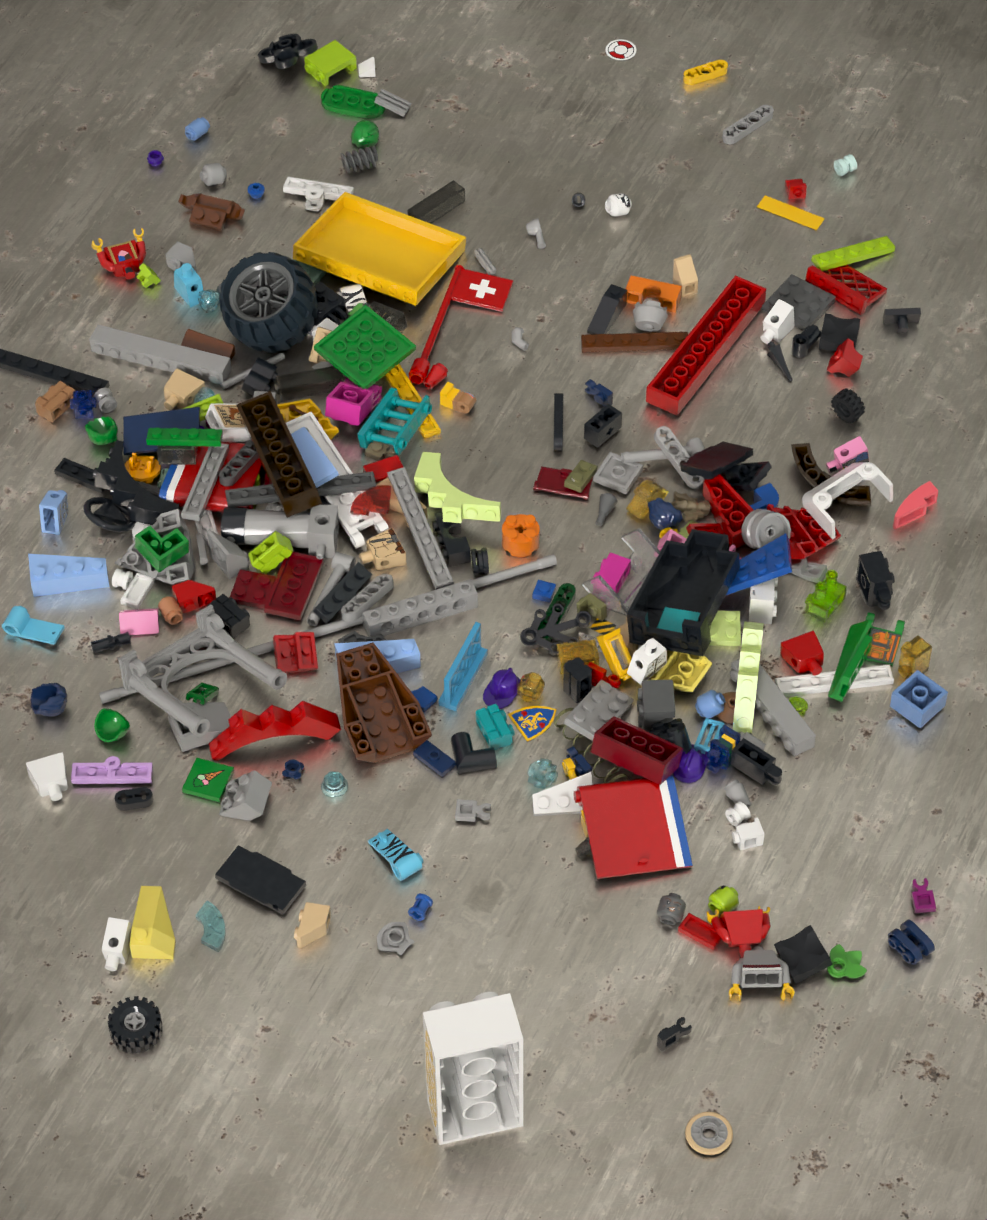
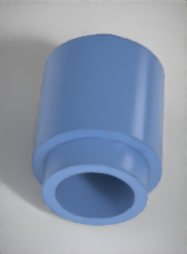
M204 117L197 118L185 127V135L188 139L196 141L208 132L210 124Z

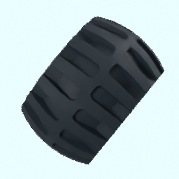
M258 252L248 258L244 257L239 260L236 266L231 267L226 279H223L221 284L219 304L223 320L233 336L249 348L261 352L263 350L268 353H276L280 350L286 351L291 349V346L296 343L302 342L306 334L311 332L314 326V319L317 318L318 313L316 289L307 272L297 262L287 256L274 252Z

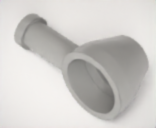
M539 218L533 219L526 224L528 235L536 236L537 247L543 249L546 247V243L544 242Z

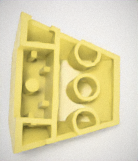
M667 650L666 665L648 680H673L674 690L694 692L711 668L712 662L705 656Z

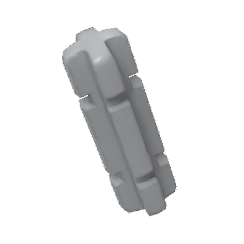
M482 248L476 249L474 255L484 270H486V273L488 275H495L496 267L492 264Z

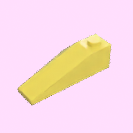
M141 886L129 944L132 958L174 959L176 941L162 887Z

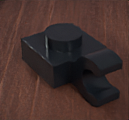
M684 1017L679 1018L676 1025L670 1028L666 1027L657 1035V1046L661 1051L679 1042L680 1037L691 1033V1025L686 1028L681 1026L685 1024Z

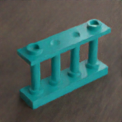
M390 388L357 433L360 448L366 449L373 441L393 445L395 455L399 456L407 447V444L425 418L431 413L432 404L430 403L429 396L425 395L420 403L400 399L397 389ZM398 406L415 409L412 415L394 410ZM389 418L407 421L404 426L386 423ZM383 429L397 432L398 435L396 438L379 435L378 432Z

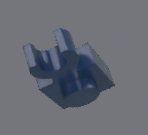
M591 379L585 383L588 386L585 392L594 395V400L603 406L607 404L613 405L612 391L600 383L597 385Z
M572 746L567 749L568 755L566 757L571 758L574 762L577 777L589 772L592 775V767L581 754H578L576 748Z

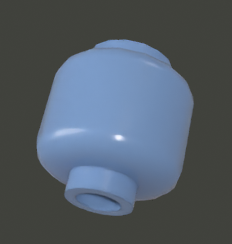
M709 690L697 697L695 708L701 717L711 719L724 711V703L726 701L722 693Z

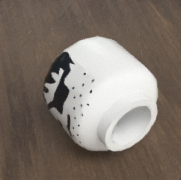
M623 193L612 194L605 202L606 211L614 217L627 215L632 206L631 200Z

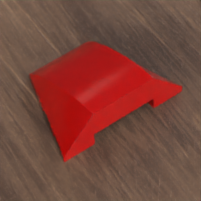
M772 504L767 505V510L780 513L789 521L791 527L789 539L791 559H805L841 537V534L835 527L836 538L832 539L805 508L801 507L800 510H794L789 506L774 508Z

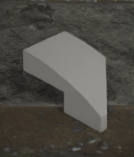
M806 558L801 559L802 562L792 565V574L819 584L828 571L827 565L807 562Z

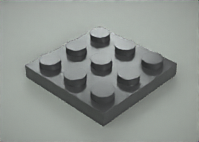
M791 274L762 305V310L769 313L778 299L794 307L795 327L804 331L808 325L815 324L834 304L836 296Z

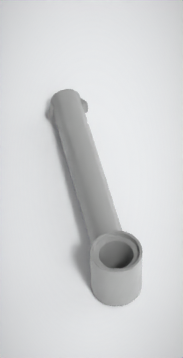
M700 438L690 439L686 446H683L690 457L705 449ZM676 447L669 448L672 454H678ZM661 449L621 453L622 464L668 459Z
M340 552L335 553L332 560V568L334 570L316 601L313 610L341 581L344 573H348L355 566V557ZM312 610L307 618V623L311 626H317L320 617Z

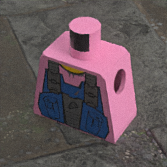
M859 436L836 448L833 451L835 460L826 463V468L829 473H833L837 470L840 472L852 463L869 462L868 449L862 438Z

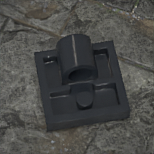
M769 461L735 465L725 472L727 482L736 492L753 491L757 488L759 482L767 476L772 466Z

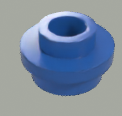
M252 183L247 189L248 194L255 199L262 197L265 192L264 186L260 183Z

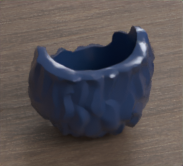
M656 498V500L648 503L649 519L658 529L673 528L682 521L681 511L676 510L670 502H665L662 498Z
M48 683L33 688L31 708L34 713L49 717L61 714L66 708L68 697L65 687L59 683Z

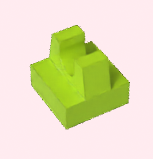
M145 263L139 267L141 271L136 277L142 282L141 284L147 288L153 283L157 285L161 281L154 270Z

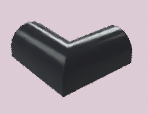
M458 732L451 737L458 774L497 768L494 747L473 750L471 737L467 732Z

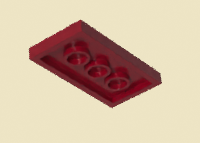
M293 552L290 557L285 558L264 606V613L301 621L324 564V559H317L315 556Z

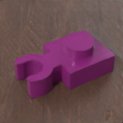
M924 878L922 886L917 884L916 879H913L912 889L914 892H912L911 897L915 913L935 912L933 890H927V878Z

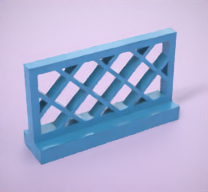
M475 622L445 676L444 691L438 701L439 706L457 712L488 655V649L481 647V623Z

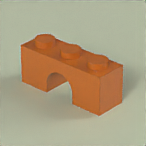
M631 275L626 286L627 303L636 304L640 302L642 304L646 298L652 297L659 300L661 307H667L668 312L676 313L681 300L682 286Z

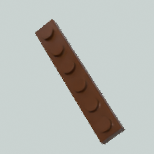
M688 332L581 335L582 353L676 350L688 336Z

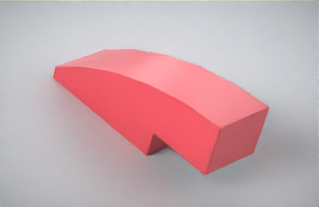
M931 481L918 487L902 502L894 517V529L926 515L927 507L937 503L939 490Z

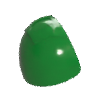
M103 708L96 716L94 727L99 739L104 742H113L126 735L130 724L119 712Z

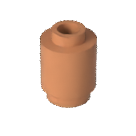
M164 597L161 599L158 608L165 621L171 625L180 623L183 619V612L174 597Z

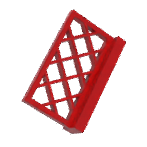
M813 265L807 270L806 282L836 296V301L859 315L865 313L867 306L887 293L886 287L849 265L825 270L827 274ZM843 272H848L851 275H843ZM844 280H853V283H848ZM858 288L867 289V291H859Z

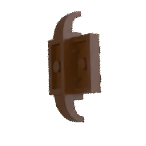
M202 193L189 196L181 194L178 201L182 206L192 210L189 219L190 224L219 231L223 230L227 218L241 220L245 209H242L233 200L220 199L203 195Z

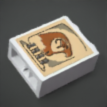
M210 404L205 418L211 429H222V442H248L250 440L236 404Z

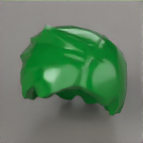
M363 120L355 125L350 138L352 143L358 148H371L373 145L376 146L379 141V130L375 123Z
M109 416L95 418L94 421H89L85 425L90 441L96 445H106L118 440V427Z

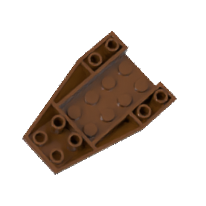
M373 642L336 653L343 725L357 760L377 763L414 751L432 736L418 700Z

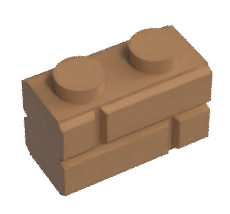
M61 381L55 386L52 385L46 394L37 398L35 402L37 414L53 423L77 401L76 391Z

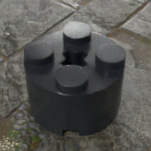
M680 718L664 724L663 722L654 723L652 730L649 731V733L682 747L685 754L692 748L686 726Z

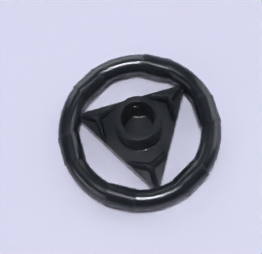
M93 497L83 505L87 518L103 529L113 532H127L135 526L136 521L130 520L131 512H128V508L113 504L112 499ZM100 504H103L100 508H98V509L94 512V514L92 513V511H91V506H92V505H100Z

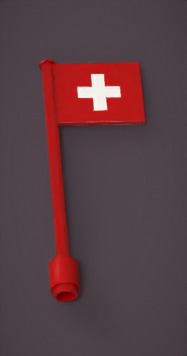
M456 265L422 355L413 361L409 371L410 381L414 384H421L425 381L431 367L428 358L451 300L503 312L513 280L467 270L462 265Z

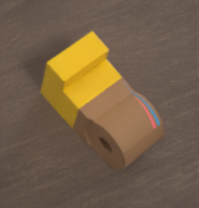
M447 382L440 391V405L458 412L469 413L477 401L473 394L454 388V384Z

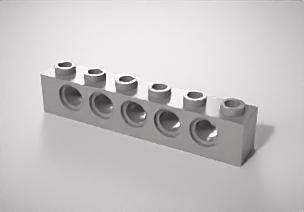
M470 579L363 612L364 628L368 636L390 635L477 608L478 593Z

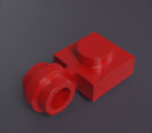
M589 662L588 666L592 669L593 686H596L600 680H603L616 689L620 687L621 681L619 676L611 674L607 677L606 669Z

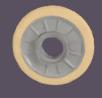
M702 1112L689 1120L685 1129V1136L688 1144L695 1151L704 1155H715L729 1147L733 1138V1130L729 1121L722 1115L714 1112ZM706 1129H711L715 1132V1135L709 1138L703 1132Z

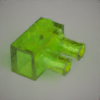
M828 570L824 581L818 582L815 585L813 594L810 593L805 600V612L824 623L846 596L847 586L837 582L838 573L835 570Z

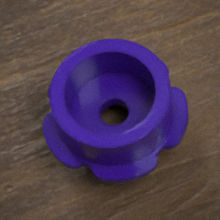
M153 150L149 152L147 160L149 164L158 166L162 163L164 157L160 151Z

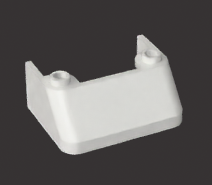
M870 462L852 463L804 494L802 498L803 507L832 539L836 538L835 521L825 509L831 506L833 499L861 481L870 480L889 502L893 501V484L875 464Z

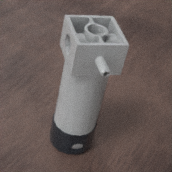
M320 504L311 508L310 513L300 512L288 518L284 511L238 507L224 508L221 519V536L236 545H259L273 532L277 531L282 536L284 535L290 539L292 547L308 548L309 555L315 556L317 559L333 558L337 551L340 530L338 505Z

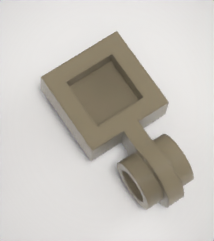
M376 441L371 442L364 451L365 456L376 461L395 456L394 448L390 449V445Z

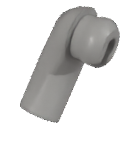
M515 327L512 330V343L525 351L528 349L529 343L522 339L524 330Z

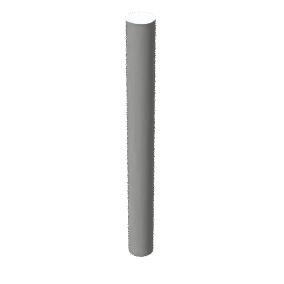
M280 353L266 361L274 365L284 360L285 355ZM252 368L222 382L221 387L226 389L246 379Z

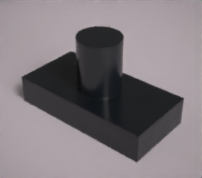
M885 309L883 324L897 323L898 332L906 333L909 331L908 323H919L921 309Z

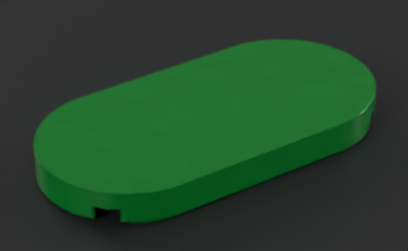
M335 85L332 86L333 88H326L321 94L322 106L331 112L363 119H374L381 116L386 109L374 103L375 98L378 96V93Z

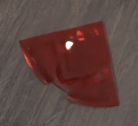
M374 486L359 494L352 503L350 513L369 516V512L388 514L391 486Z

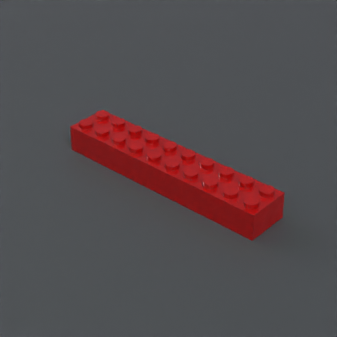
M735 275L649 383L646 389V402L678 416L760 311L766 300V288Z

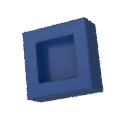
M538 580L532 593V598L551 603L556 591V584Z

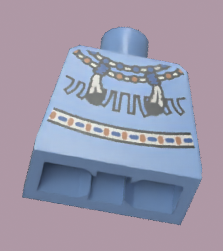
M63 490L48 491L39 504L41 531L43 533L60 535L68 515L67 493Z

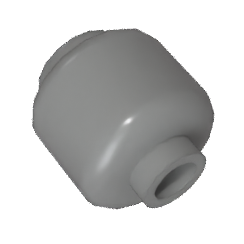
M220 163L206 164L200 172V178L207 186L221 185L227 177L226 169Z

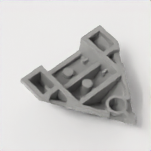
M176 509L160 514L156 518L157 521L151 527L161 538L177 528L189 540V553L161 572H158L135 548L134 542L127 549L128 552L115 562L119 566L171 585L191 580L195 564L190 532L184 519L181 517V511Z

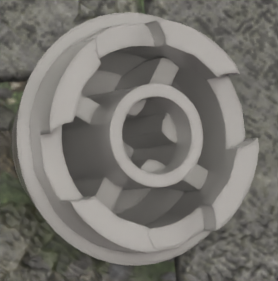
M646 300L645 304L637 302L633 309L636 327L646 332L661 330L668 317L667 307L663 308L660 302Z

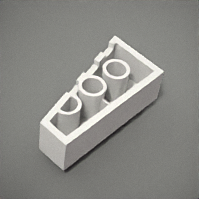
M778 577L750 587L749 622L772 624V617H776L777 605H774V602H777V590H774V588L778 585Z

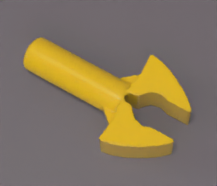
M571 758L564 759L562 767L565 776H568L570 780L576 778L574 762Z

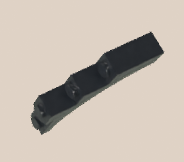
M116 440L114 447L111 446L110 458H106L105 462L100 461L99 467L94 469L93 479H95V487L111 490L110 495L113 496L112 503L128 507V512H131V521L153 525L160 514L179 509V504L166 501L151 494L131 477L126 470L122 458L124 441Z

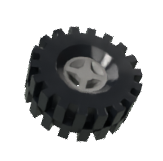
M134 996V1000H130V997H127L124 1003L120 1000L117 1002L118 1007L113 1006L111 1009L112 1014L109 1013L108 1015L111 1040L113 1039L115 1046L119 1045V1049L124 1050L127 1048L129 1053H132L133 1049H136V1053H140L141 1048H145V1051L149 1050V1045L152 1044L154 1046L157 1044L156 1038L160 1040L161 1032H163L159 1008L155 1007L153 1001L148 1003V999L145 997L142 1000H139V996Z

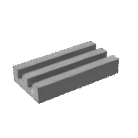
M381 89L374 103L403 117L412 104Z

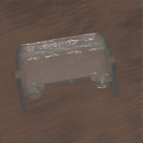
M640 528L621 537L633 551L629 559L631 560V568L635 573L618 594L600 575L582 584L589 593L605 603L608 610L627 616L631 604L660 553V550Z

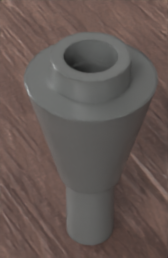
M605 493L600 495L599 515L596 525L602 526L606 516L617 504L618 501L613 494Z

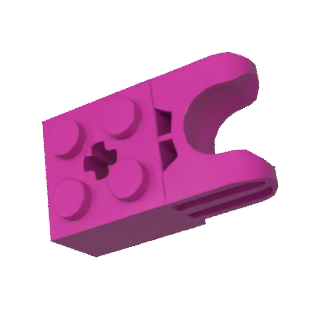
M346 378L327 396L325 416L333 420L348 422L350 425L359 426L379 403L382 386L373 384L370 388L363 389Z

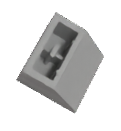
M255 770L229 781L226 786L224 799L221 802L219 815L247 821L262 816L272 782Z

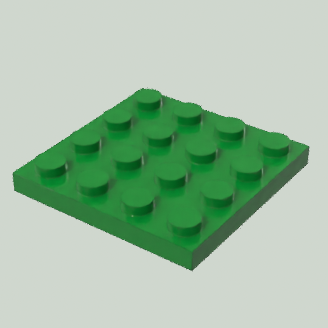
M365 304L315 344L314 350L358 387L368 389L416 350V345Z

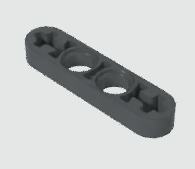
M251 439L220 471L219 481L221 485H234L259 458Z

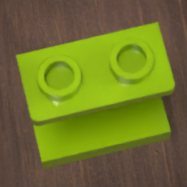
M334 40L306 56L304 67L307 73L313 75L318 82L327 86L329 84L328 78L346 67L350 71L357 69L356 56L338 41Z

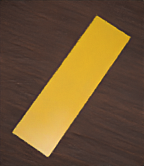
M766 195L757 205L760 209L815 230L819 228L825 219Z

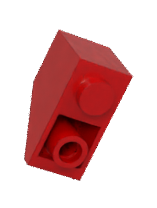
M192 580L171 586L173 597L183 613L207 606L210 602L216 600V591L212 586Z

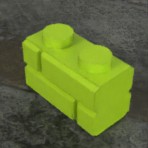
M275 531L248 553L251 565L267 574L272 569H275L285 558L291 556L293 547L289 538Z

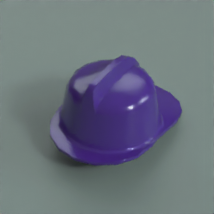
M512 668L499 670L493 675L492 680L483 693V701L487 706L497 704L499 709H503L512 703L521 690L522 682L513 672Z
M691 744L692 748L687 754H685V751L682 752L679 768L673 773L676 779L683 783L698 781L708 764V752L703 754L701 750L696 751L694 744Z

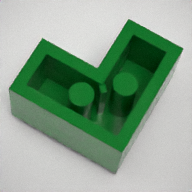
M148 526L135 535V548L158 572H161L189 553V540L177 528L161 538L151 526Z

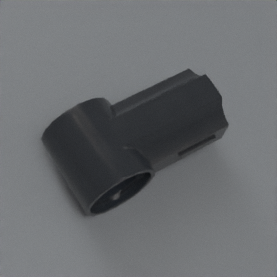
M814 324L808 325L801 334H796L793 337L791 350L793 356L802 358L807 355L808 349L821 335L818 326Z

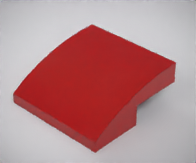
M314 632L274 635L273 645L276 669H280L286 674L318 669Z

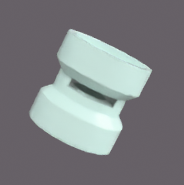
M848 154L843 159L835 160L834 169L839 176H843L848 171L856 170L857 162L854 156Z

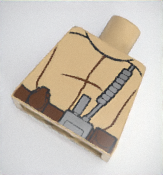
M393 528L366 541L367 551L359 554L362 564L372 562L378 571L407 565L406 552Z

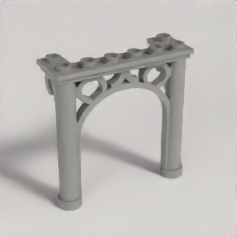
M211 604L196 613L198 629L151 657L141 661L138 659L136 651L132 650L118 658L124 689L127 691L133 688L189 728L190 732L196 737H202L208 732L210 728L209 720L173 696L167 689L172 677L184 667L205 659L223 658L236 662L275 690L281 689L287 682V674L285 672L275 669L234 641L223 629L224 623L219 615L215 613ZM202 647H208L207 650L197 651ZM158 673H164L163 676L153 677Z

